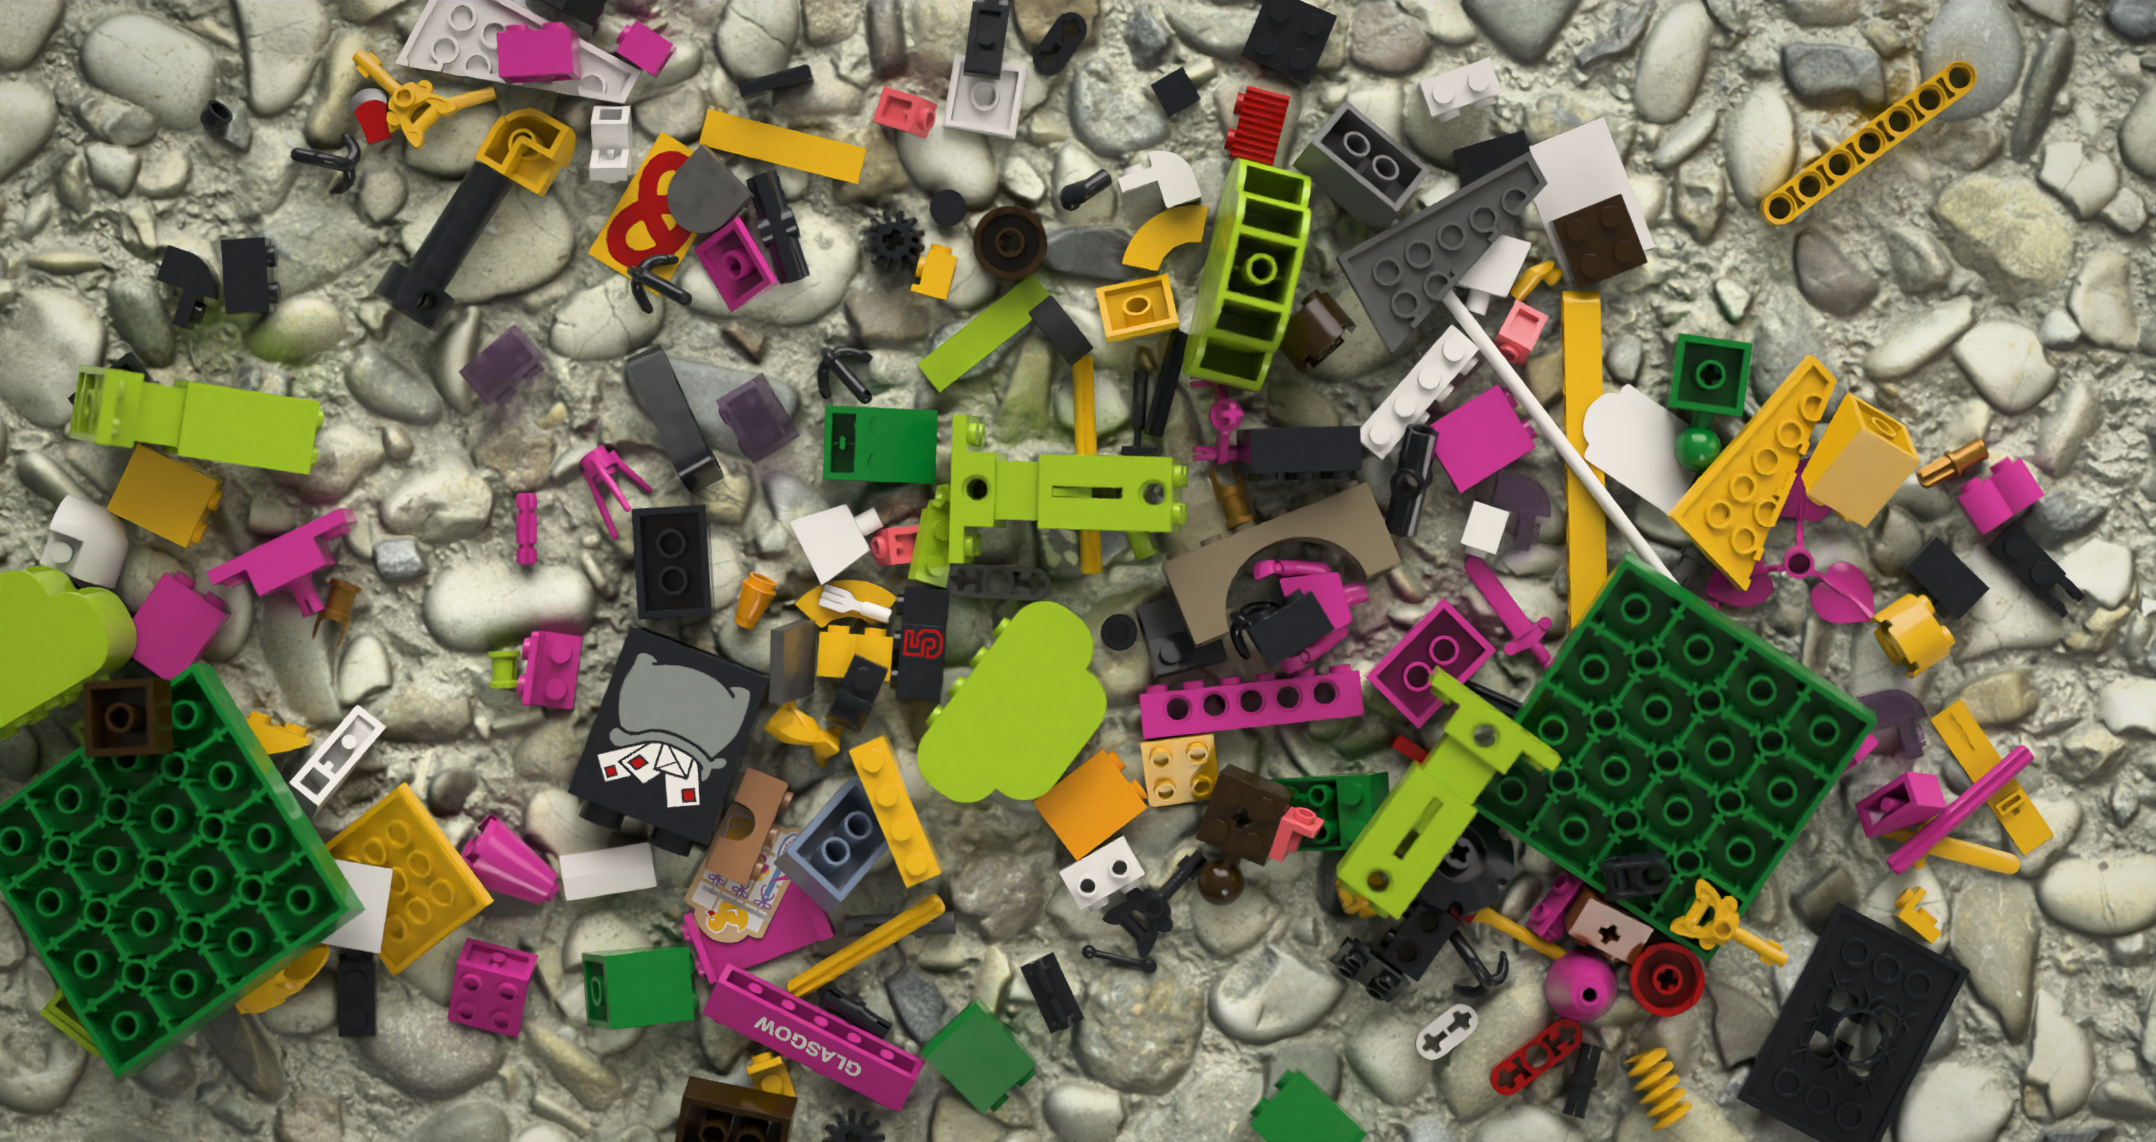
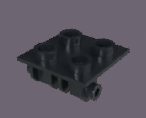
M1346 936L1339 946L1340 950L1329 959L1331 963L1336 965V970L1342 976L1357 980L1366 987L1365 990L1370 996L1380 1001L1385 1000L1389 1003L1411 983L1402 975L1403 972L1388 961L1384 964L1385 959L1383 957L1380 959L1374 957L1376 951L1373 950L1369 953L1370 947L1356 937L1351 939L1349 936Z

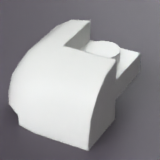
M68 495L61 502L49 527L51 533L39 564L55 567L71 575V577L114 589L128 550L129 540H127L125 527L117 515L106 510V507L73 495Z

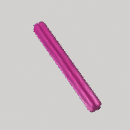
M2024 745L2017 746L1952 802L1947 809L1943 810L1886 860L1888 867L1897 875L1905 872L2034 760L2031 751Z

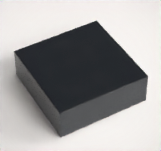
M1183 67L1151 84L1152 90L1168 117L1201 100Z

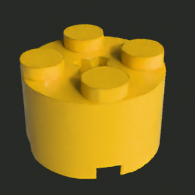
M1907 593L1870 618V624H1878L1879 628L1873 633L1881 648L1895 666L1902 663L1908 669L1903 674L1909 679L1915 678L1950 654V647L1955 644L1951 632L1944 625L1940 627L1932 614L1935 613V609L1930 600L1923 594L1915 597L1911 593Z

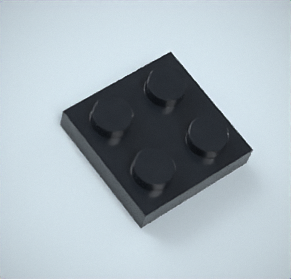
M1264 0L1241 57L1309 85L1337 16L1301 0Z

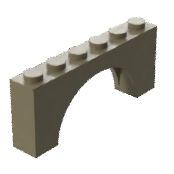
M1357 480L1347 482L1336 488L1337 494L1324 498L1323 493L1314 495L1302 501L1304 505L1302 508L1290 512L1289 507L1279 509L1268 515L1269 521L1256 525L1254 520L1234 528L1236 533L1222 539L1221 534H1217L1201 541L1202 547L1188 553L1187 548H1182L1166 555L1168 561L1162 563L1161 569L1194 649L1229 636L1230 629L1226 617L1228 590L1239 571L1255 556L1270 548L1295 542H1309L1327 546L1348 558L1359 570L1364 581L1399 568L1401 560L1368 481L1362 484H1358Z

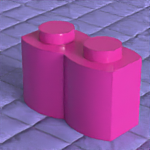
M2006 456L1989 467L1992 474L1980 481L1978 476H1975L1958 487L1961 494L1954 499L1977 535L1986 534L2045 495L2021 458H2015L2011 461Z

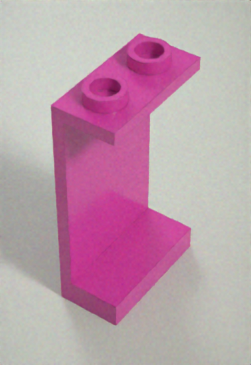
M784 875L771 881H784L791 879ZM792 880L763 938H754L747 935L744 939L733 943L712 940L699 928L694 915L695 910L684 915L686 922L681 924L687 943H694L699 956L694 958L698 973L702 979L707 977L710 984L718 981L728 962L744 970L816 941L826 940L836 934L829 914Z

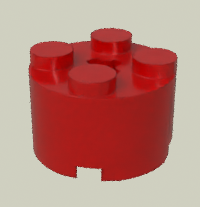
M1659 939L1645 943L1632 965L1628 964L1626 980L1631 995L1644 1009L1658 1016L1672 1017L1687 1011L1699 1001L1704 990L1705 976L1700 961L1692 951L1672 940ZM1666 969H1669V974L1674 977V980L1666 982L1664 987H1661V982L1657 979L1659 973H1665Z

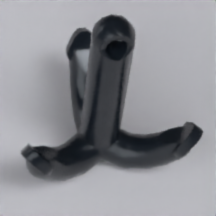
M347 133L341 135L348 149L346 157L297 147L292 149L290 153L291 158L299 163L342 171L343 178L329 191L330 195H340L348 191L356 179L355 166L361 158V149L355 138Z
M671 254L653 255L642 260L638 266L631 265L627 268V274L632 278L630 284L633 296L640 308L647 314L653 312V306L645 293L644 285L682 306H688L692 303V295L689 292L650 271L656 267L677 264L679 261L677 256Z
M839 346L833 350L829 347L821 348L820 356L822 360L818 364L817 383L822 397L826 400L831 396L829 372L831 369L861 403H870L872 401V394L842 359L850 358L870 362L873 358L872 355L863 349L852 346Z
M1268 601L1251 602L1242 606L1239 611L1234 610L1230 613V620L1232 621L1230 637L1236 651L1243 659L1247 660L1250 658V651L1243 637V630L1252 625L1249 618L1267 607L1270 612L1279 608L1277 603Z
M1458 930L1453 931L1448 940L1475 976L1479 985L1473 987L1453 984L1452 989L1467 998L1478 999L1485 997L1492 988L1502 985L1508 976L1509 960L1506 952L1500 951L1497 970L1491 975L1463 934ZM1454 934H1458L1457 938L1452 939Z

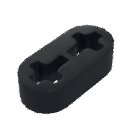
M1075 12L1062 14L1038 45L1033 54V63L1035 69L1041 75L1053 77L1062 72L1083 43L1087 35V24L1081 15ZM1073 20L1079 23L1077 30L1080 32V35L1078 37L1071 35L1065 44L1060 42L1059 40L1065 32L1061 25L1064 22L1071 24ZM1056 45L1059 46L1061 49L1056 55L1059 65L1056 68L1052 65L1048 66L1047 69L1043 68V59L1040 57L1041 53L1049 54Z

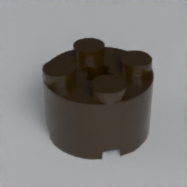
M1003 206L995 208L985 214L975 228L973 249L976 259L989 275L998 280L1015 282L1031 276L1041 267L1047 254V236L1042 223L1032 212L1023 207ZM1016 235L1019 237L1017 240L1019 249L1016 252L1011 249L1006 253L1002 251L1004 247L1002 238L1004 236L1012 238Z
M1315 289L1301 302L1303 307L1294 316L1289 314L1286 329L1278 347L1302 375L1307 373L1306 364L1309 363L1315 368L1345 342L1340 335L1346 329L1352 334L1357 327L1354 321L1328 292L1321 294L1318 289Z

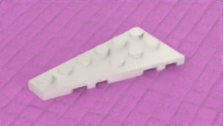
M429 0L395 64L508 84L499 78L496 32H506L507 25L515 24L528 25V28L532 30H543V24L551 22L510 0ZM579 38L581 80L514 83L508 85L626 105L643 72Z

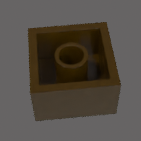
M1622 194L1615 195L1548 222L1574 290H1580L1648 263Z
M148 678L83 682L85 757L114 758L173 754L171 680Z

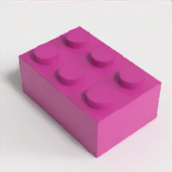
M1440 598L1364 677L1419 729L1444 704L1430 690L1433 685L1430 684L1428 677L1435 667H1440L1464 684L1496 649L1444 598Z

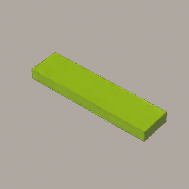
M1032 274L927 355L917 365L938 392L941 393L1033 321L1029 311L1046 299L1049 293Z

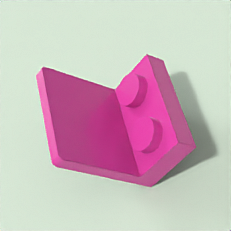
M540 630L533 631L531 637L524 639L522 660H528L526 674H520L517 686V696L522 697V705H544L574 709L584 636Z
M467 937L456 964L448 1020L518 1037L527 990L537 966L538 955Z

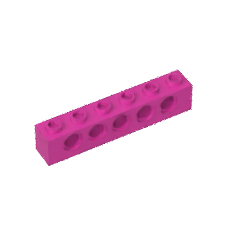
M1351 664L1329 666V673L1315 675L1314 668H1306L1293 672V677L1278 679L1277 672L1255 674L1256 681L1241 683V676L1219 678V685L1205 687L1204 680L1182 682L1183 689L1168 691V684L1146 686V693L1139 694L1144 739L1364 715L1360 671H1351ZM1327 682L1333 686L1334 697L1330 702L1319 703L1315 700L1313 693L1319 683ZM1285 686L1295 688L1298 693L1297 702L1291 707H1283L1277 701L1278 691ZM1248 690H1254L1261 696V705L1255 711H1246L1241 707L1240 698ZM1217 694L1224 699L1225 707L1220 714L1210 715L1204 710L1203 703L1209 695ZM1180 698L1186 701L1188 713L1185 717L1174 719L1168 715L1167 705L1172 699Z

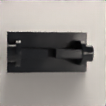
M1054 952L1020 967L1051 1034L1058 1030H1065L1073 1026L1074 1023L1084 1019Z

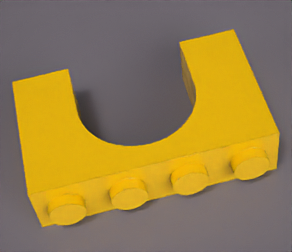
M886 733L850 749L849 753L906 888L941 874L944 866L931 835L926 834L911 802L901 776V764L888 734Z

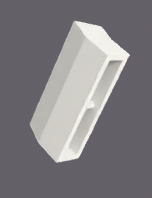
M648 842L559 856L566 901L652 888L658 885L653 845Z

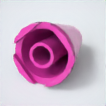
M491 813L488 814L477 827L483 833L479 832L473 840L469 839L460 856L485 889L540 905L544 900L550 902L560 883L555 881L557 873L498 817Z
M1577 949L1569 951L1563 957L1553 961L1546 975L1544 989L1547 1001L1559 1016L1574 1020L1577 1023H1588L1601 1018L1612 1008L1618 993V979L1614 968L1603 956L1593 951ZM1591 988V991L1586 996H1582L1585 989Z

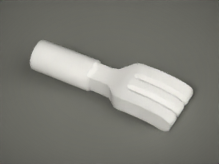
M829 584L824 585V591L821 594L822 598L819 600L818 605L842 613L855 610L863 616L889 623L892 615L891 609L867 601L864 603L857 601L849 591Z

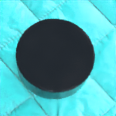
M942 190L935 194L930 202L931 216L941 226H956L966 216V202L962 195L954 190Z
M1114 614L1108 617L1102 624L1101 638L1110 649L1116 651L1126 650L1136 641L1137 626L1129 616Z

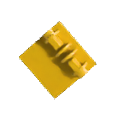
M1213 732L1189 736L1180 735V737L1174 738L1169 736L1167 739L1152 741L1147 739L1145 742H1140L1146 789L1149 796V808L1210 800L1219 776Z

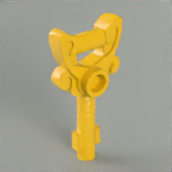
M360 49L353 55L352 60L358 65L356 70L366 79L371 77L392 96L388 102L391 112L387 115V122L393 128L402 126L404 134L415 149L420 150L424 147V133L441 116L447 118L456 114L457 107L448 99L433 94L434 88L429 81L421 80L417 86L413 82H408L401 86L380 67L383 63L372 52L368 55ZM427 104L430 105L414 123L411 122V118L417 108Z
M1703 879L1696 881V899L1686 916L1678 917L1671 922V931L1678 935L1699 938V944L1705 950L1713 949L1716 943L1724 945L1730 939H1733L1759 954L1758 960L1771 967L1774 963L1782 968L1785 965L1789 955L1781 951L1782 945L1771 939L1765 942L1738 926L1740 918L1736 912L1738 904L1734 897L1726 896L1721 899L1718 892ZM1708 906H1713L1715 909L1714 918L1704 926L1698 925Z

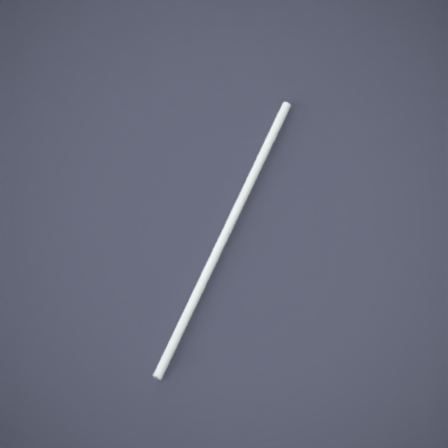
M1395 218L1385 228L1389 229L1400 223V221ZM1451 289L1443 297L1442 302L1476 346L1480 348L1479 350L1640 559L1679 584Z

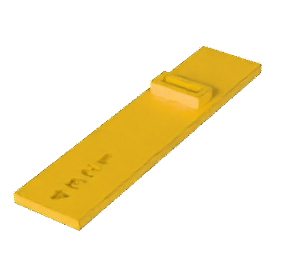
M710 109L707 110L699 145H706L717 150L857 185L867 152L866 148Z
M1958 699L1929 719L1973 784L2002 760L1961 699ZM2015 777L1986 801L2023 856L2054 836Z

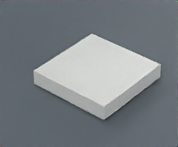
M955 54L942 127L1015 140L1028 67L1002 62L1000 80L963 76L966 55Z

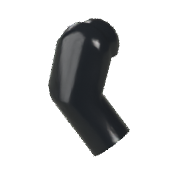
M1101 169L1087 179L1066 185L1059 195L1062 207L1067 211L1077 210L1082 203H1085L1112 184L1111 176L1106 170Z

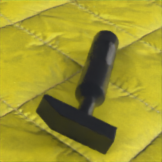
M1134 371L1131 416L1134 444L1133 446H1122L1121 455L1150 456L1157 451V448L1141 447V432L1146 424L1148 372Z

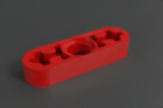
M1558 1018L1497 1062L1491 1068L1489 1080L1494 1090L1502 1095H1513L1578 1048L1583 1039V1031L1580 1025L1574 1020ZM1564 1025L1567 1029L1573 1026L1575 1031L1571 1035L1574 1040L1569 1044L1565 1040L1557 1043L1555 1047L1560 1052L1553 1056L1551 1048L1542 1038L1548 1035L1552 1042L1560 1035L1558 1031L1560 1026ZM1532 1046H1541L1545 1049L1547 1055L1545 1062L1537 1067L1529 1065L1525 1058L1527 1050ZM1519 1057L1520 1063L1530 1074L1524 1077L1522 1072L1519 1071L1512 1077L1514 1084L1511 1087H1508L1505 1083L1499 1086L1497 1084V1081L1500 1080L1498 1072L1502 1069H1505L1507 1072L1514 1070L1518 1066L1512 1060Z

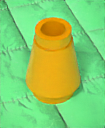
M750 572L748 578L742 581L734 622L739 626L754 630L756 623H758L777 594L774 591L777 583L766 576Z

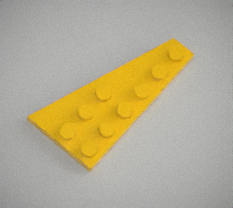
M1814 355L1805 356L1666 515L1740 592H1747L1751 582L1749 577L1756 561L1759 562L1765 550L1762 547L1771 527H1775L1796 478L1795 470L1801 457L1806 455L1810 445L1808 440L1817 421L1821 420L1837 383V379Z

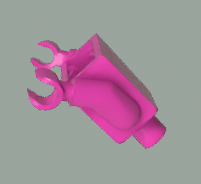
M1266 560L1256 562L1253 567L1255 581L1270 575L1282 578L1278 579L1283 597L1299 588L1302 593L1312 591L1334 627L1333 631L1299 650L1297 654L1281 661L1280 664L1287 674L1306 667L1305 664H1309L1344 639L1348 634L1347 624L1353 622L1349 607L1369 601L1364 580L1342 585L1339 572H1332L1330 566L1324 562Z

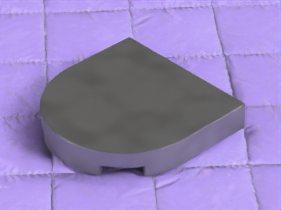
M702 144L674 174L667 192L668 207L674 220L684 229L701 234L717 232L722 229L754 197L749 189L706 145Z

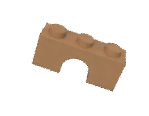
M747 767L734 801L747 806L752 811L755 817V827L752 833L742 840L736 841L719 835L705 869L745 886H749L751 880L757 882L765 866V861L760 860L765 846L772 848L780 827L774 825L779 812L786 814L793 799L794 793L789 792L791 784Z

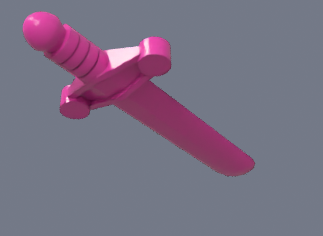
M1473 555L1469 556L1464 562L1467 574L1515 638L1503 647L1504 654L1506 656H1513L1528 649L1538 664L1542 665L1543 670H1545L1551 662L1552 656L1539 640L1552 626L1551 619L1543 617L1532 625L1485 561Z

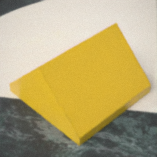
M1167 273L1096 288L1107 345L1180 328Z

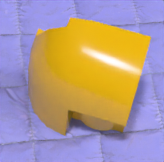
M528 107L527 109L516 110L506 116L501 115L490 129L474 158L544 198L562 166L566 169L568 168L576 147V134L573 129L544 112Z

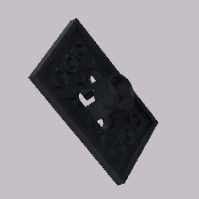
M1836 901L1735 1097L1820 1142H1881L1970 970ZM1838 990H1845L1856 997V1005L1854 1007H1846L1839 1012L1829 1007L1834 994ZM1883 1010L1895 1017L1896 1023L1890 1035L1883 1019L1875 1014L1876 1011ZM1871 1016L1877 1021L1876 1024L1881 1034L1880 1044L1876 1047V1051L1872 1056L1862 1061H1852L1849 1059V1056L1854 1046L1840 1039H1837L1836 1043H1834L1835 1030L1845 1017H1849L1848 1019L1865 1027ZM1816 1030L1827 1038V1045L1831 1053L1826 1057L1819 1056L1809 1049V1043ZM1874 1064L1869 1075L1866 1077H1860L1848 1069V1066L1864 1068Z

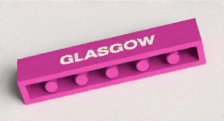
M729 962L721 973L702 1014L712 1018L716 1023L726 1025L745 1035L748 1039L759 1042L777 1051L782 1056L791 1058L811 1068L814 1072L843 1084L849 1090L857 1091L877 1101L881 1106L891 1108L900 1113L925 1063L924 1060L854 1025L852 1026L846 1021Z

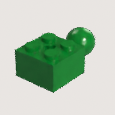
M1683 333L1674 335L1664 408L1692 411L1690 427L1684 429L1677 436L1674 444L1675 457L1678 463L1686 470L1704 472L1721 454L1720 439L1712 430L1714 415L1743 417L1753 343ZM1708 365L1711 366V373L1717 374V378L1710 381L1708 385H1705L1704 379L1700 378V371L1706 370Z

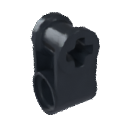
M1657 852L1633 856H1614L1598 862L1599 870H1603L1606 886L1603 896L1604 900L1618 901L1634 896L1662 892L1667 888L1672 873L1670 860L1665 855ZM1656 866L1663 871L1664 876L1661 879L1652 880L1645 875L1644 870L1647 867Z

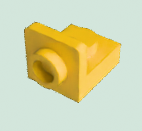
M1914 886L1912 890L1906 888L1895 900L1894 905L1897 908L1892 914L1923 940L1933 944L1942 933L1934 927L1937 920L1921 907L1917 912L1914 910L1915 906L1926 894V891L1919 886Z
M772 1050L751 1057L753 1063L748 1064L745 1069L747 1075L751 1077L754 1089L791 1097L797 1095L784 1056L781 1054L773 1055Z

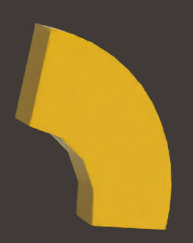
M1179 206L1168 209L1151 218L1137 231L1130 241L1124 254L1122 265L1158 272L1163 258L1171 250L1186 243H1201L1209 206Z
M838 580L825 583L851 592L855 600L863 603L867 601L889 609L897 601V597L890 591L870 582ZM825 584L807 592L795 603L810 619L815 620V623L820 628L825 627L835 619L843 617L861 618L873 626L878 622V620L863 616L855 610L842 613L818 605L819 600L822 598L821 594L824 591Z

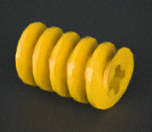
M1665 1047L1643 1051L1622 1063L1634 1064V1067L1627 1073L1628 1077H1640V1081L1633 1086L1634 1091H1646V1094L1639 1100L1640 1104L1651 1103L1653 1106L1645 1114L1646 1118L1658 1117L1659 1119L1651 1127L1652 1131L1661 1130L1683 1120L1687 1116L1685 1114L1692 1108L1690 1101H1680L1686 1094L1685 1089L1681 1087L1673 1088L1679 1082V1076L1677 1074H1667L1674 1067L1671 1061H1661L1668 1053Z

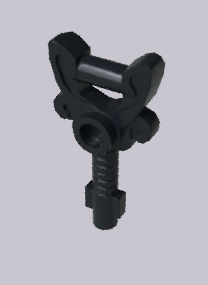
M1197 850L1190 857L1186 854L1177 864L1179 869L1157 892L1150 888L1144 889L1143 892L1137 887L1126 894L1128 902L1121 903L1109 910L1102 920L1111 925H1120L1137 941V949L1142 958L1146 957L1157 940L1158 932H1170L1173 928V921L1168 917L1171 914V907L1167 903L1168 900L1189 878L1194 880L1199 875L1202 869L1201 866L1207 859ZM1135 910L1145 914L1150 923V928L1146 930L1129 913Z

